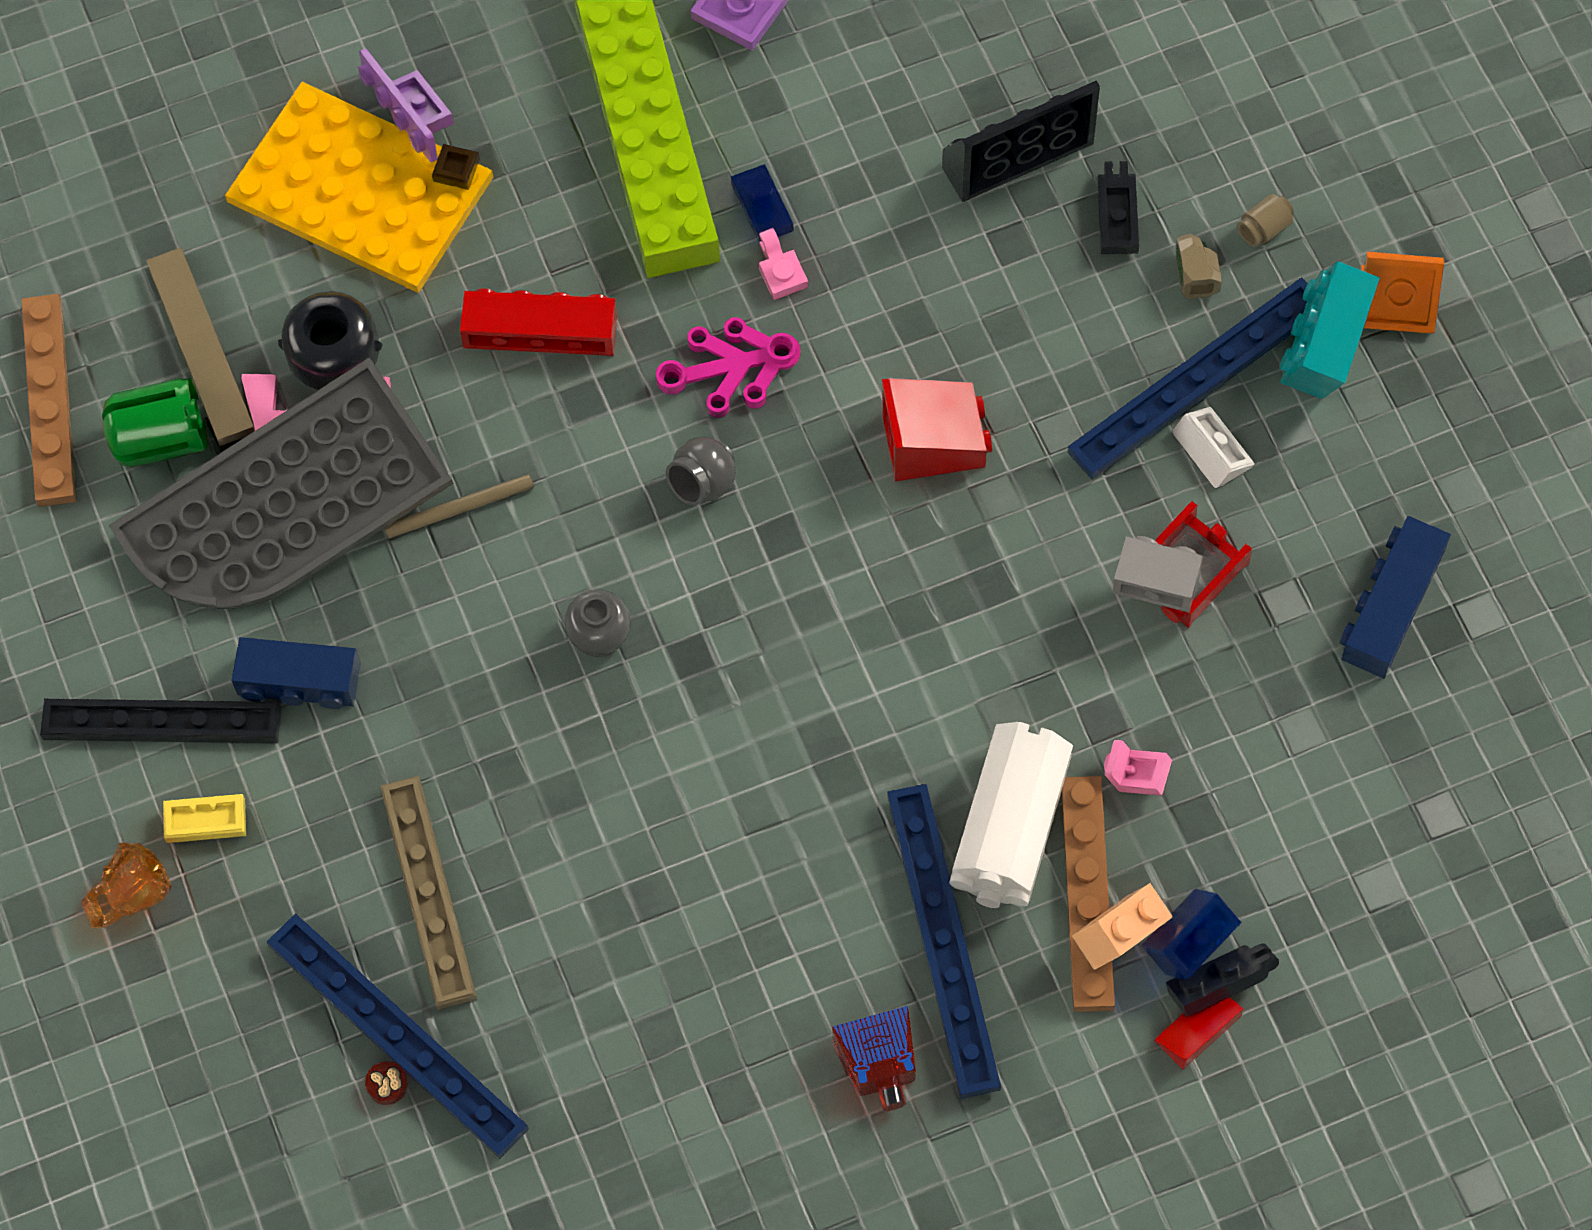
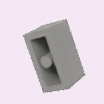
M1126 536L1114 577L1113 594L1190 612L1201 572L1203 555L1196 554L1193 549L1185 546H1174L1171 548L1159 545L1154 539L1145 536H1137L1135 538Z

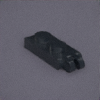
M1105 161L1104 174H1098L1101 254H1138L1139 230L1136 174H1128L1127 161H1120L1119 174H1113V162Z
M1265 943L1252 948L1244 945L1167 981L1168 994L1184 1015L1189 1017L1264 981L1268 977L1269 972L1277 968L1279 959Z

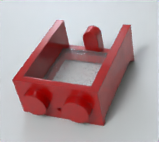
M1193 501L1182 510L1155 540L1159 545L1171 548L1174 546H1185L1193 549L1196 554L1203 555L1201 572L1190 612L1165 606L1161 607L1162 612L1175 623L1181 621L1188 628L1192 626V623L1233 578L1250 564L1252 548L1247 544L1239 551L1226 541L1227 531L1220 524L1215 523L1210 529L1196 517L1198 505Z

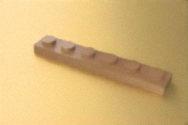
M59 293L22 298L35 501L38 507L77 502L62 299Z
M1065 777L1061 797L1073 1012L1114 1011L1115 997L1112 961L1094 970L1072 937L1073 934L1109 909L1102 777Z

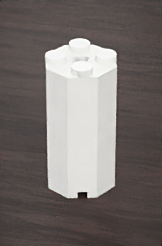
M1022 722L996 724L949 881V884L954 888L968 891L972 895L977 896L976 901L989 908H998L1000 902L1017 906H1028L1072 756L1073 745L1061 736L1044 728H1041L1039 735L1028 732L1030 725Z

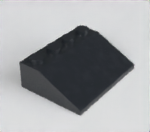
M1097 80L1064 95H1056L1046 103L1035 108L1022 110L1014 115V117L1001 123L990 124L980 132L967 138L956 139L944 148L942 169L961 201L965 202L1093 145L1100 85Z

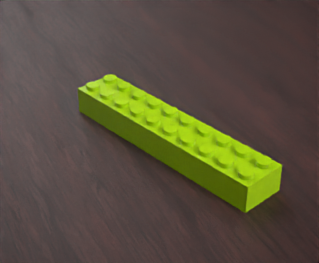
M573 0L647 278L720 262L718 236L653 1Z

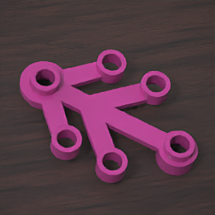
M730 318L724 324V335L727 341L735 344L745 341L758 348V350L744 352L710 335L706 328L697 326L688 332L689 348L697 353L708 351L722 359L686 368L678 361H665L656 370L657 386L666 394H677L685 388L686 384L727 374L717 391L711 393L707 398L708 413L712 417L721 418L728 414L730 410L729 400L749 369L764 365L755 382L748 384L743 391L745 404L750 408L757 409L766 403V390L779 370H787L797 364L801 355L800 345L794 337L787 333H777L769 337L747 326L741 318ZM732 327H739L742 329V331L738 334H733L729 332V330ZM696 336H703L705 338V341L702 343H695L693 341V338ZM779 350H785L788 352V355L777 356L775 353ZM671 377L679 380L674 384H667L665 382ZM752 392H759L761 397L751 399L748 395ZM715 401H722L725 404L722 408H714L712 406Z

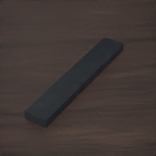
M44 698L40 736L43 740L278 743L281 705L280 702Z

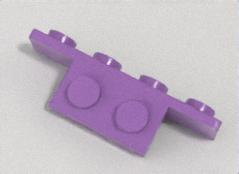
M366 48L359 51L362 65L358 66V72L365 86L373 87L379 104L384 109L389 108L392 112L393 120L400 131L406 130L417 153L423 152L430 162L437 160L436 146L432 133L452 125V113L418 70L391 81Z

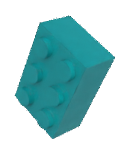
M1337 261L1327 270L1323 269L1316 279L1309 280L1303 294V300L1307 301L1303 314H1298L1291 330V335L1295 336L1292 348H1287L1280 363V370L1284 371L1280 381L1281 384L1320 399L1325 398L1345 384L1380 277Z

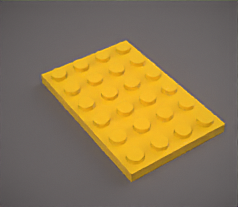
M301 82L225 196L228 203L419 293L492 181L493 172L491 169L478 164L469 190L433 182L432 173L437 160L430 162L423 152L417 153L405 129L400 131L396 125L307 83ZM435 144L438 158L442 147Z

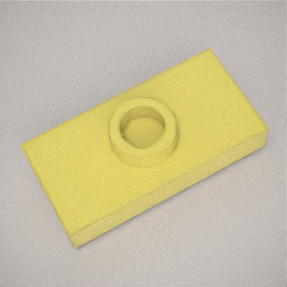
M243 794L163 801L164 839L166 843L246 836L245 798Z

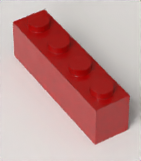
M485 288L477 289L476 291H464L460 324L463 348L614 356L617 326L615 298H608L601 294L583 297L555 292L550 295L532 294L524 290L503 293Z

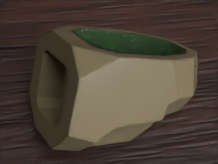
M1190 233L1178 237L1176 240V261L1182 294L1187 299L1211 297L1218 293L1221 289L1222 281L1217 254L1207 248L1206 243L1201 241L1198 236Z

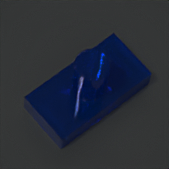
M765 164L731 176V185L758 242L762 241L759 233L772 228L775 230L777 237L794 231L792 219Z

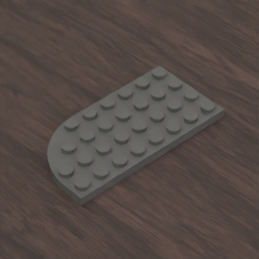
M369 357L117 519L109 527L139 571L163 592L176 599L200 607L236 609L264 603L291 590L454 483Z

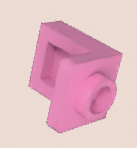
M1114 740L1111 752L1105 758V776L1119 792L1162 796L1172 759L1167 753L1130 750L1124 741Z

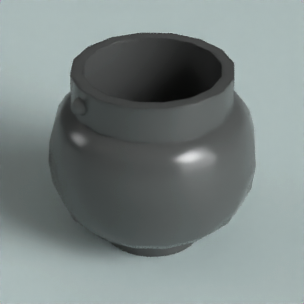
M706 436L692 438L676 451L673 461L667 466V482L674 494L689 505H698L702 501L716 500L723 496L734 483L736 475L734 455L730 448L720 441Z
M602 589L588 590L576 596L569 604L564 619L565 631L571 643L583 653L594 657H604L617 652V649L627 639L631 628L630 613L623 600L613 592Z

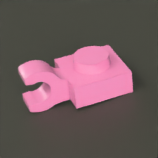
M773 228L759 233L762 240L759 244L767 259L759 262V270L772 299L776 300L808 288L807 277L794 250L786 253L782 252L779 239Z

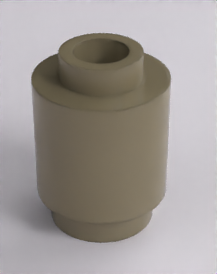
M1269 194L1242 215L1241 221L1237 223L1238 232L1244 241L1252 247H1256L1259 244L1265 245L1293 223V207L1285 197Z

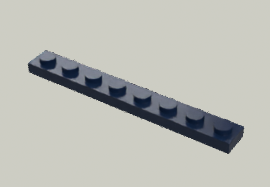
M1302 277L1070 444L1067 453L1093 480L1291 335L1296 317L1299 313L1303 314L1307 301L1303 300V294L1308 283Z
M927 784L888 791L887 798L960 1099L1001 1091L998 1071L953 889L949 884L950 877Z
M296 913L267 941L268 946L499 1159L529 1130L528 1125Z

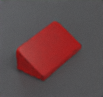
M1227 998L1189 1017H1186L1183 1013L1154 1041L1184 1070L1241 1018L1244 1009L1231 998Z

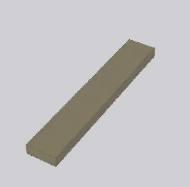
M180 247L146 260L219 446L250 435L255 431L253 423L182 248Z
M419 775L381 785L380 788L437 1009L441 1010L477 1000Z

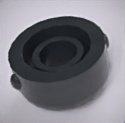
M335 291L319 292L299 301L288 313L282 329V339L278 340V346L284 350L287 363L294 376L306 386L316 390H320L369 357L375 365L379 351L383 346L379 342L372 315L365 305L350 295ZM336 329L346 334L333 345L322 346L314 344L315 338L325 330Z

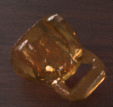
M138 842L119 843L110 862L103 868L101 882L87 892L81 904L90 926L94 929L105 928L124 915L132 916L137 911L146 910L161 903L168 895L172 885L162 862L158 860L151 850ZM102 894H105L107 902L112 907L105 916L97 901V898Z

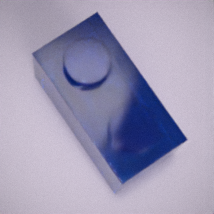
M1194 889L1171 913L1173 917L1157 928L1141 946L1166 975L1188 980L1242 922L1217 893Z

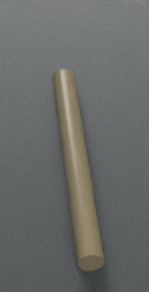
M529 474L409 515L398 519L386 527L385 532L388 539L522 493L534 488L532 479Z

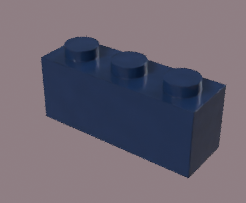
M239 637L231 681L237 695L248 701H263L264 698L280 699L281 702L288 705H302L303 702L319 703L320 706L328 709H340L342 706L354 707L361 662L356 648Z

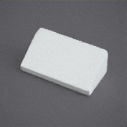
M1211 407L1185 414L1173 429L1174 436L1215 488L1225 485L1255 465Z

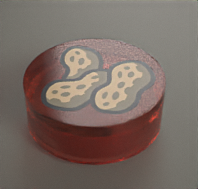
M384 1061L370 1068L365 1078V1086L369 1096L376 1103L391 1105L404 1097L408 1081L405 1072L398 1064Z

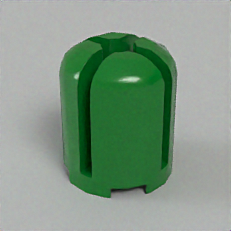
M179 378L116 392L105 401L102 410L104 435L111 454L121 466L138 467L200 453V451L208 448L205 422H201L196 402L199 397L192 379Z

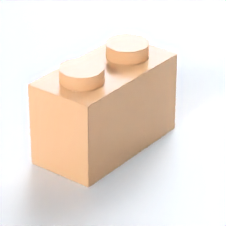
M1151 883L1118 901L1073 934L1072 937L1095 970L1127 952L1173 916Z

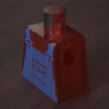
M901 1007L833 1026L832 1040L858 1094L865 1096L878 1092L883 1111H893L905 1106L907 1102L901 1085L912 1083L916 1079L908 1007Z

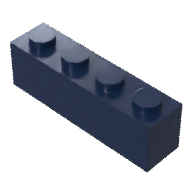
M1407 516L1402 528L1394 526L1386 544V547L1391 549L1387 560L1378 559L1370 577L1376 583L1371 592L1364 590L1355 608V611L1360 613L1356 624L1348 622L1339 644L1345 646L1341 660L1385 679L1446 551L1451 536L1450 533L1411 516Z

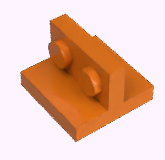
M1367 252L1365 265H1361V270L1380 277L1364 328L1434 334L1444 259L1439 257Z

